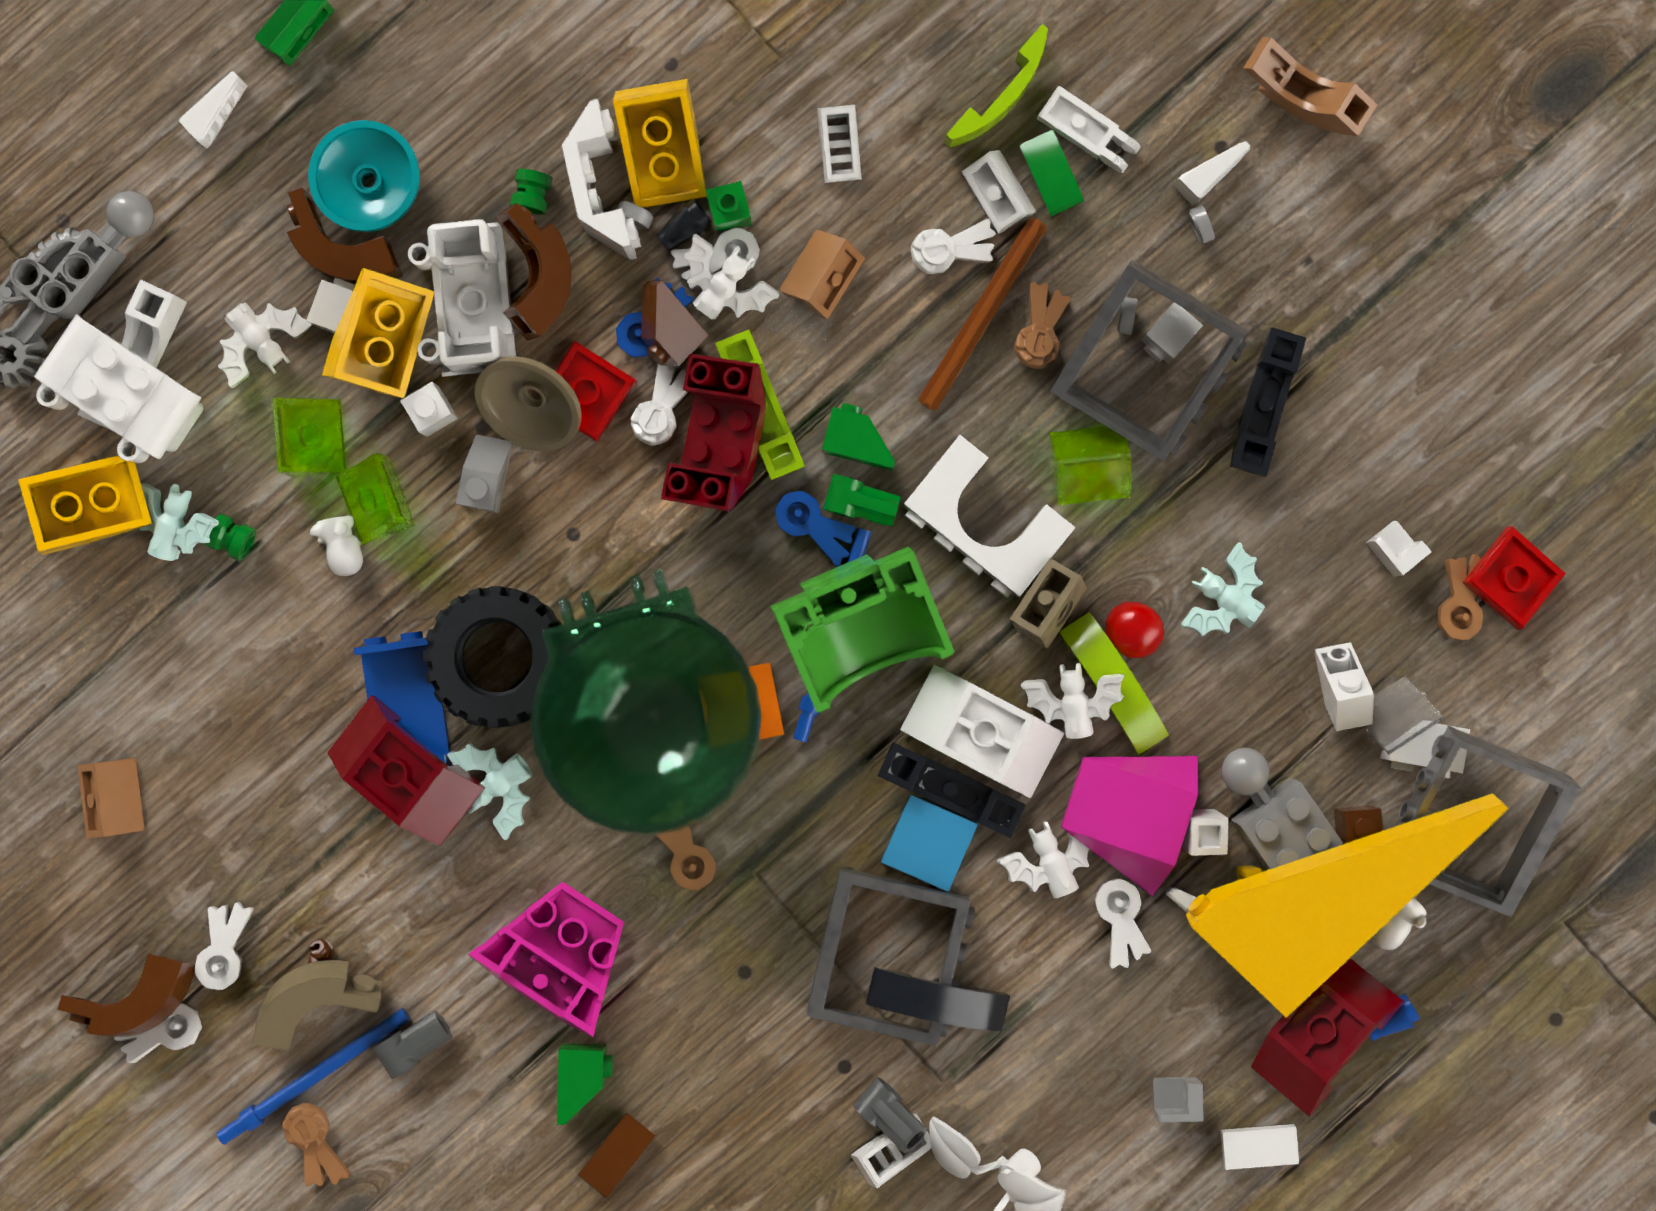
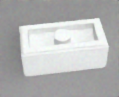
M999 150L988 152L961 171L998 234H1001L1036 212Z

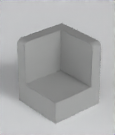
M1157 1077L1153 1079V1115L1158 1122H1204L1203 1084L1197 1077Z

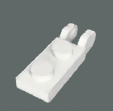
M1061 86L1056 88L1037 117V120L1094 158H1100L1104 164L1119 173H1124L1128 164L1120 156L1106 148L1109 141L1112 139L1118 146L1132 154H1136L1140 149L1137 141L1118 129L1119 125Z

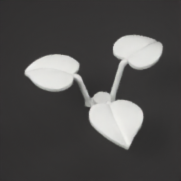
M934 1116L931 1118L929 1123L931 1148L936 1160L946 1171L963 1179L967 1178L971 1171L978 1175L999 1168L998 1182L1006 1190V1194L994 1211H1002L1009 1200L1014 1202L1016 1211L1061 1210L1065 1198V1190L1049 1186L1035 1177L1040 1172L1041 1165L1031 1151L1019 1149L1009 1160L1001 1156L997 1161L979 1166L980 1155L973 1144L943 1121Z

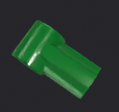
M833 474L823 510L854 519L859 517L870 522L892 527L901 496L864 486L863 482L849 477Z

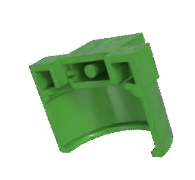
M909 546L876 561H873L868 554L800 583L803 590L802 593L770 606L814 708L819 713L831 708L832 700L842 690L873 672L914 658L938 657L944 659L954 654V649L917 558Z

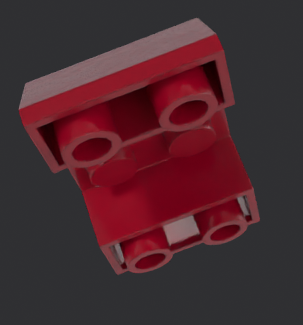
M690 354L683 390L695 396L681 465L668 463L661 499L731 512L753 479L767 409L760 365L757 363Z
M371 695L328 751V755L341 778L394 823L441 846L486 787L459 765H446L398 725V722L401 720L399 715L376 696Z
M1349 958L1288 1017L1283 1015L1267 1034L1251 1068L1310 1117L1333 1090L1330 1084L1376 1027L1379 1030L1383 1029L1404 1001Z

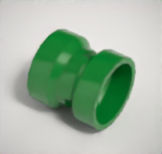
M517 169L515 175L517 192L511 195L509 206L518 203L532 214H546L548 203L544 197L546 192L551 189L553 177L536 170Z
M220 513L215 518L219 524L212 529L209 535L210 542L205 543V546L216 551L222 549L228 553L229 557L241 562L251 550L257 531L246 524L238 525L234 523L233 518Z

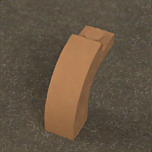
M1272 37L1261 38L1243 67L1245 71L1261 84L1258 90L1275 104L1312 125L1334 133L1359 136L1378 105L1356 83L1328 80L1306 69Z

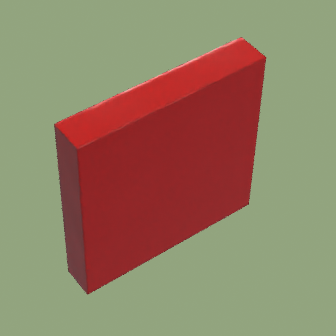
M574 341L555 371L565 379L578 398L582 415L578 430L594 441L599 442L637 383V380Z
M1509 526L1504 529L1463 583L1516 630H1522L1566 573L1513 526Z

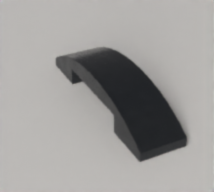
M1270 328L1245 400L1234 442L1230 467L1262 477L1267 476L1277 442L1274 440L1293 375L1298 370L1306 337L1277 328Z
M894 742L877 776L921 795L1009 838L1012 837L1026 807V804Z
M874 967L865 1004L894 1013L948 1025L979 1030L1002 1031L1011 995L977 987L971 989L916 978L907 973Z

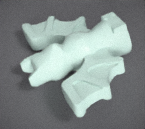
M141 483L152 522L151 525L139 528L141 531H151L153 533L147 551L148 554L162 560L173 561L179 558L180 550H178V546L181 548L182 553L191 554L196 544L210 542L209 535L212 529L219 524L218 520L205 513H196L185 526L183 518L188 510L192 496L191 491L186 490L182 494L180 493L179 485L173 484L170 487L168 498L164 501V513L162 514L160 490L147 483Z
M1237 543L1225 559V564L1235 577L1236 585H1227L1223 578L1214 575L1204 567L1201 568V572L1205 575L1200 583L1192 581L1191 583L1195 588L1202 591L1206 597L1215 599L1219 610L1209 611L1193 607L1180 624L1181 628L1193 629L1199 633L1200 637H1203L1206 633L1213 630L1221 631L1224 634L1229 633L1230 623L1234 619H1237L1248 628L1255 623L1264 610L1265 605L1252 598L1251 594L1263 582L1257 578L1254 571L1257 558L1248 555L1244 551L1242 543Z
M470 743L461 751L449 752L447 756L453 765H459L466 772L482 770L487 774L484 781L480 782L486 788L468 811L469 814L481 806L488 805L493 797H503L502 809L493 819V825L501 837L507 840L513 829L523 825L525 822L522 817V809L525 803L530 800V797L520 791L519 784L532 777L529 766L517 753L506 762H501L497 756L496 747L489 750H480Z

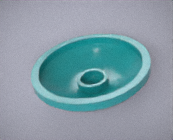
M358 120L336 127L319 142L310 159L308 182L316 205L331 221L348 230L372 232L393 225L409 211L419 191L420 168L414 150L399 132L380 122ZM367 177H375L376 181L372 187L364 186V181Z

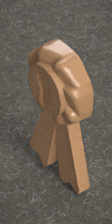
M1031 282L1029 285L1030 325L1018 333L1014 350L1023 365L1040 370L1054 363L1058 356L1060 342L1053 328L1070 302L1071 297L1062 296L1057 289L1052 294L1048 307H1046L1048 283H1043L1039 286L1035 282Z
M1472 554L1470 557L1468 568L1466 557L1456 560H1445L1451 597L1439 606L1437 625L1447 638L1469 640L1482 628L1483 611L1475 601L1476 594L1463 583L1481 560L1477 554Z
M682 801L677 807L673 805L667 807L674 830L663 815L658 817L657 824H652L649 828L674 853L670 871L676 883L686 889L699 890L713 880L716 861L707 848L694 844L686 803Z
M303 1103L292 1107L286 1115L282 1128L286 1141L303 1150L305 1185L310 1186L315 1183L318 1186H322L326 1179L324 1170L332 1184L336 1185L340 1178L347 1179L350 1176V1171L325 1140L330 1129V1123L325 1111L311 1103Z

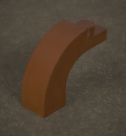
M302 187L288 192L292 204L287 205L289 215L294 225H300V227L288 231L287 234L298 253L321 273L333 280L335 278L341 279L356 285L362 268L396 279L403 277L392 246L384 236L351 246L334 243L328 239L322 228L311 195Z
M516 203L504 209L495 219L524 253L528 263L529 278L522 295L503 314L528 341L540 337L562 313L571 287V264L564 240L554 224L550 223L538 228L534 215L528 209Z
M148 954L137 986L124 999L112 1004H102L78 997L62 995L57 1010L71 1013L70 1021L89 1025L88 1034L109 1037L138 1035L158 1026L177 1009L190 988L195 973V965Z

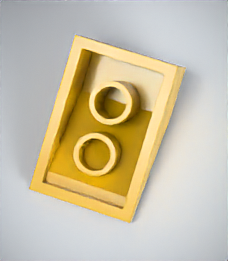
M688 79L615 91L613 105L634 204L644 208L707 197Z
M362 268L331 341L322 376L391 397L404 399L435 291Z
M119 455L18 479L37 549L41 555L82 546L152 524L136 465L134 462L122 459Z

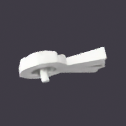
M985 219L952 237L942 229H929L920 232L911 244L913 263L926 274H937L945 272L955 259L982 263L993 261L990 252L994 248V244H973L991 238L996 234L990 228V219Z
M733 228L720 234L715 247H713V253L709 262L711 272L714 274L720 270L724 261L732 255L737 246L740 247L738 255L746 260L751 256L755 258L746 271L752 269L760 253L754 235L741 228ZM690 249L671 251V255L675 258L673 263L674 269L690 266L684 259V254ZM691 269L682 273L681 276L684 280L688 279ZM689 284L691 290L699 286L697 284Z
M658 364L652 400L640 403L631 416V427L635 437L650 446L667 442L676 429V419L672 409L688 393L683 390L686 375L684 369L680 371L671 385L677 366H662Z
M1120 878L1103 883L1096 894L1095 903L1100 917L1112 924L1109 965L1111 968H1115L1118 965L1128 968L1127 944H1129L1133 957L1136 960H1139L1143 953H1151L1149 945L1134 921L1141 907L1139 891L1134 885Z
M235 903L229 921L228 905L221 906L220 908L215 906L208 908L211 945L198 954L195 964V975L206 988L223 990L236 982L240 977L242 959L234 950V947L253 913L252 907L244 908L241 903Z
M180 1003L177 1009L165 1021L151 1030L128 1037H114V1040L136 1039L121 1047V1051L127 1054V1063H136L160 1044L172 1050H180L194 1044L202 1029L198 1011L186 1004Z

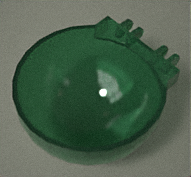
M662 568L653 572V580L658 589V596L647 599L643 580L639 575L631 577L636 602L598 614L590 590L582 592L581 603L585 610L586 618L575 621L571 602L567 597L559 599L558 603L563 625L542 631L549 659L535 690L531 716L534 751L545 778L560 798L593 823L616 832L649 836L680 831L708 818L730 800L750 771L759 748L762 724L758 688L745 658L725 634L698 615L693 593L688 586L669 591Z

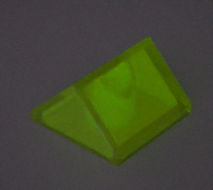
M272 398L278 473L289 477L346 472L341 400Z
M1107 426L1049 433L1057 506L1131 497L1132 456L1125 437Z
M381 453L373 454L336 477L349 514L353 516L354 527L361 545L415 526L390 457Z

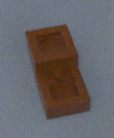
M625 1113L578 1173V1176L607 1198L651 1143L655 1135L631 1115Z

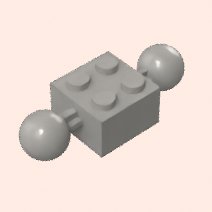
M1239 748L1227 755L1221 769L1225 785L1237 794L1249 795L1254 803L1232 818L1231 821L1266 871L1343 844L1301 782L1289 778L1274 790H1271L1267 784L1270 775L1269 764L1260 752L1252 748Z

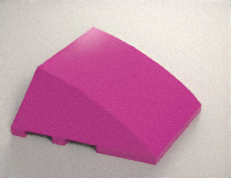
M1198 756L1083 757L1060 827L1153 896L1177 862L1198 796Z
M562 881L516 919L501 928L482 945L475 948L468 956L499 981L558 1020L593 1037L624 922Z

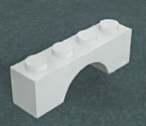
M140 280L125 311L126 329L122 345L157 368L187 302ZM79 409L77 415L111 430L82 409Z

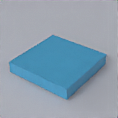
M910 794L881 859V863L949 892L978 824Z

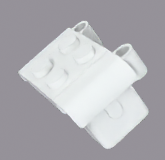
M481 219L430 225L427 230L429 246L423 243H415L408 250L409 260L418 269L424 271L432 270L435 291L438 341L433 339L422 340L418 345L419 356L431 365L443 364L442 377L481 373L489 363L499 358L516 357L514 327L503 314L511 306L502 226L499 222L486 223ZM426 252L425 259L418 261V256ZM431 347H436V353L428 357V350Z
M77 314L34 376L42 382L36 394L37 400L41 405L62 410L68 406L69 402L73 403L122 436L123 438L117 447L118 455L122 459L134 463L145 462L149 454L160 459L165 451H176L203 412V405L199 402L201 400L200 396L186 389L158 368L83 320ZM55 393V398L52 401V395ZM135 446V447H136V452H135V454L132 456V455H131V450H132V448Z

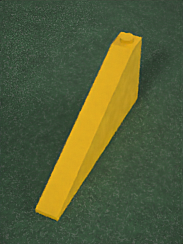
M1493 793L1214 888L1206 896L1202 894L1193 900L1188 908L1189 912L1186 914L1190 926L1278 1011L1285 1017H1288L1509 808Z

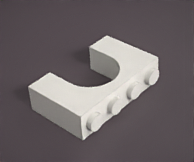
M959 435L904 503L903 507L908 510L905 517L920 529L925 524L937 533L933 539L949 552L955 548L965 556L962 562L977 575L984 571L993 578L994 581L991 583V586L1006 598H1009L1011 594L1016 598L1020 597L1076 527L1046 504L1021 535L1008 545L990 547L972 540L964 532L959 522L958 501L963 489L989 457Z

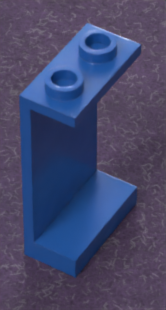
M423 631L400 634L401 641L387 643L386 636L364 639L365 646L354 648V654L361 655L367 700L371 695L376 696L401 717V720L398 722L400 727L446 765L452 766V762L447 756L450 752L444 705L443 702L439 703L433 693L436 691L432 683L428 684L425 675L428 672L427 662H423V651H427L429 641L425 640L426 637L423 638Z

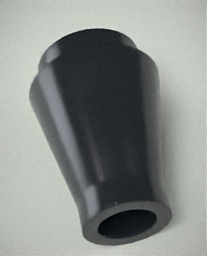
M692 199L687 204L685 202L681 204L656 236L665 248L671 251L680 244L692 239L694 234L700 235L707 231L706 226L712 221L702 207Z

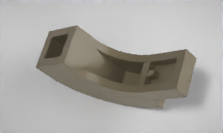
M325 960L300 966L279 979L266 994L258 1013L252 1044L290 1050L293 1034L299 1020L307 1012L320 1006L341 1005L377 1012L381 1000L382 981L375 980L368 975H347L349 961Z

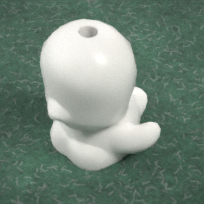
M353 516L321 520L310 530L311 536L318 537V543L326 545L327 564L330 570L338 576L356 574L363 564L360 548L361 541L352 535Z
M1413 898L1371 938V941L1384 950L1396 949L1409 935L1413 925L1417 928H1423L1426 925V910Z

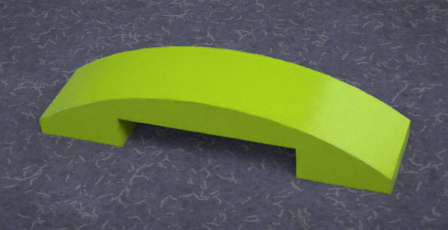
M1044 24L1036 30L1018 51L1015 62L1023 68L982 116L970 107L946 134L945 145L952 148L977 138L994 127L1014 108L1029 87L1041 60L1048 28Z
M748 329L716 342L715 345L721 358L760 365L767 409L758 450L770 479H776L805 467L750 330Z
M1090 612L1058 632L1096 689L1098 680L1103 675H1124L1121 683V694L1124 698L1120 702L1112 704L1110 710L1138 755L1169 736L1164 724L1138 681Z

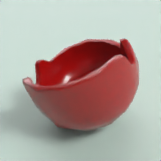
M1124 601L1112 608L1105 620V634L1116 650L1127 658L1143 659L1156 652L1164 640L1165 630L1161 617L1153 608L1144 603Z

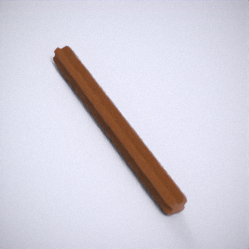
M1031 217L1026 221L919 396L918 401L924 407L935 411L940 406L1047 231V226L1040 220Z

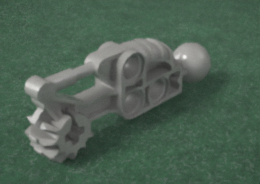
M136 191L117 193L109 200L106 207L108 224L99 235L89 229L80 232L74 227H68L64 230V233L56 231L51 234V239L46 243L41 241L38 244L39 250L37 252L31 251L27 257L18 259L13 263L10 275L0 286V316L10 304H29L12 327L0 331V383L4 382L5 387L15 389L19 384L23 387L31 386V376H35L39 366L45 361L44 358L40 357L48 349L42 337L45 331L60 317L63 319H73L76 314H81L127 257L117 249L125 238L142 236L150 230L154 222V210L151 202L145 195ZM85 264H88L89 272L87 276L80 279V269ZM34 270H37L38 278L30 285L29 276ZM65 292L66 301L61 307L57 308V298L61 293ZM9 350L14 351V355L17 357V360L13 357V354Z

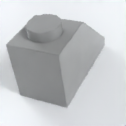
M481 435L475 436L462 469L456 504L499 514L513 445L512 442Z

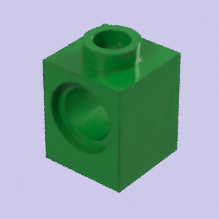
M742 181L706 190L717 234L733 228H743L752 225Z

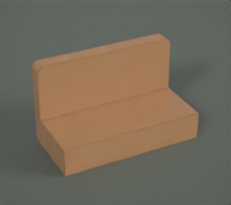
M816 230L780 287V291L786 296L802 301L817 316L828 320L865 258L847 239Z
M135 758L77 765L86 838L107 837L144 830Z

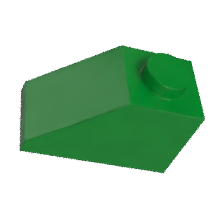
M842 403L841 408L833 407L822 446V453L892 471L895 460L870 417L862 414L863 408Z
M563 1043L559 1048L557 1125H565L603 1088L606 1077L612 1078L613 1055H607V1044Z

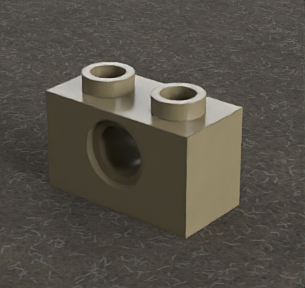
M1050 558L1010 618L1016 631L1048 649L1087 590L1082 576Z

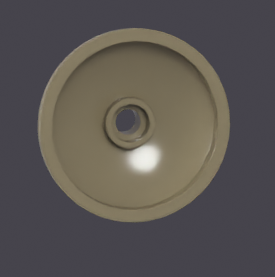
M503 357L489 363L477 378L475 384L477 407L488 425L507 441L533 451H552L564 447L576 435L582 416L578 398L565 379L547 365L524 357Z

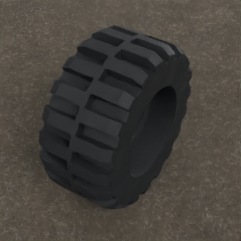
M503 586L476 588L468 591L469 593L462 597L457 596L449 602L450 606L445 611L441 610L435 617L437 622L433 629L428 630L425 639L429 641L427 651H423V662H427L428 672L425 675L428 684L432 683L436 691L433 694L439 703L443 702L449 708L448 712L455 717L465 719L466 723L488 728L515 726L536 718L541 712L546 711L564 688L565 684L563 683L570 669V663H568V653H571L570 645L566 640L564 634L566 631L561 621H558L554 615L555 612L548 605L538 600L537 597L518 589ZM493 622H504L518 628L526 636L532 649V665L527 677L517 687L505 692H491L479 687L470 679L464 666V648L469 637L478 628Z

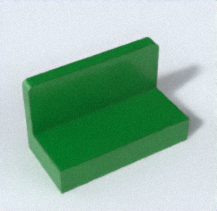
M284 0L256 34L255 39L290 67L335 10L327 0Z

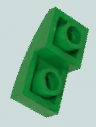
M1053 129L1019 145L1050 216H1054L1084 202V198Z

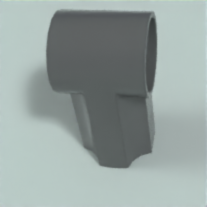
M434 1011L403 1032L402 1030L395 1032L372 1049L391 1079H394L418 1064L420 1058L441 1046L453 1036L445 1019L437 1011Z
M877 1077L853 1104V1107L871 1125L876 1128L879 1127L902 1152L908 1153L920 1144L925 1138L924 1135L928 1129L901 1103L902 1098L884 1080Z

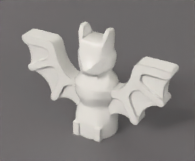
M697 234L693 235L692 246L684 254V259L688 262L691 269L687 283L697 284L703 290L693 302L697 310L710 319H716L723 307L728 306L734 310L736 317L739 318L741 314L748 310L764 312L766 305L771 300L779 297V292L764 281L757 282L747 290H736L737 281L745 276L746 270L755 259L751 256L746 260L738 255L739 246L724 261L722 270L713 274L709 266L713 246Z
M241 303L226 314L224 318L235 333L229 339L220 340L224 349V358L218 367L227 375L228 385L231 388L236 387L249 377L250 373L245 363V351L249 348L255 350L259 360L265 363L273 374H276L275 365L282 360L288 364L291 361L282 352L280 345L271 340L269 331L280 330L297 339L310 330L313 325L302 318L295 307L283 311L276 309L271 303H268L264 313L255 315L247 303Z
M1080 663L1076 664V670H1066L1064 664H1060V686L1064 692L1062 700L1053 695L1047 681L1044 679L1026 680L1021 684V687L1028 696L1027 706L1040 710L1047 724L1054 719H1062L1065 722L1066 737L1071 739L1091 736L1094 733L1091 718L1101 717L1103 720H1107L1110 716L1111 705L1120 702L1124 698L1121 694L1123 674L1103 675L1098 680L1095 696L1088 698L1084 693L1085 681L1082 677Z
M1045 821L1043 822V831L1035 833L1032 828L1028 829L1033 841V847L1041 857L1039 866L1029 863L1020 852H1013L998 859L997 864L1001 865L1008 873V881H1022L1028 885L1032 892H1036L1041 884L1047 883L1053 898H1060L1079 888L1073 871L1078 867H1089L1087 861L1089 848L1068 833V848L1065 854L1058 850L1056 837L1052 834L1048 822Z

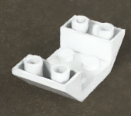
M598 99L591 100L562 144L577 216L587 234L625 258L634 260L637 259L635 248L641 247V243L633 218L627 219L623 209L604 212L596 188L591 189L590 183L597 181L593 163L589 158L613 153L611 141L617 140L609 109L602 110Z
M933 665L900 728L901 731L1029 798L1032 797L1064 735V732L936 665Z

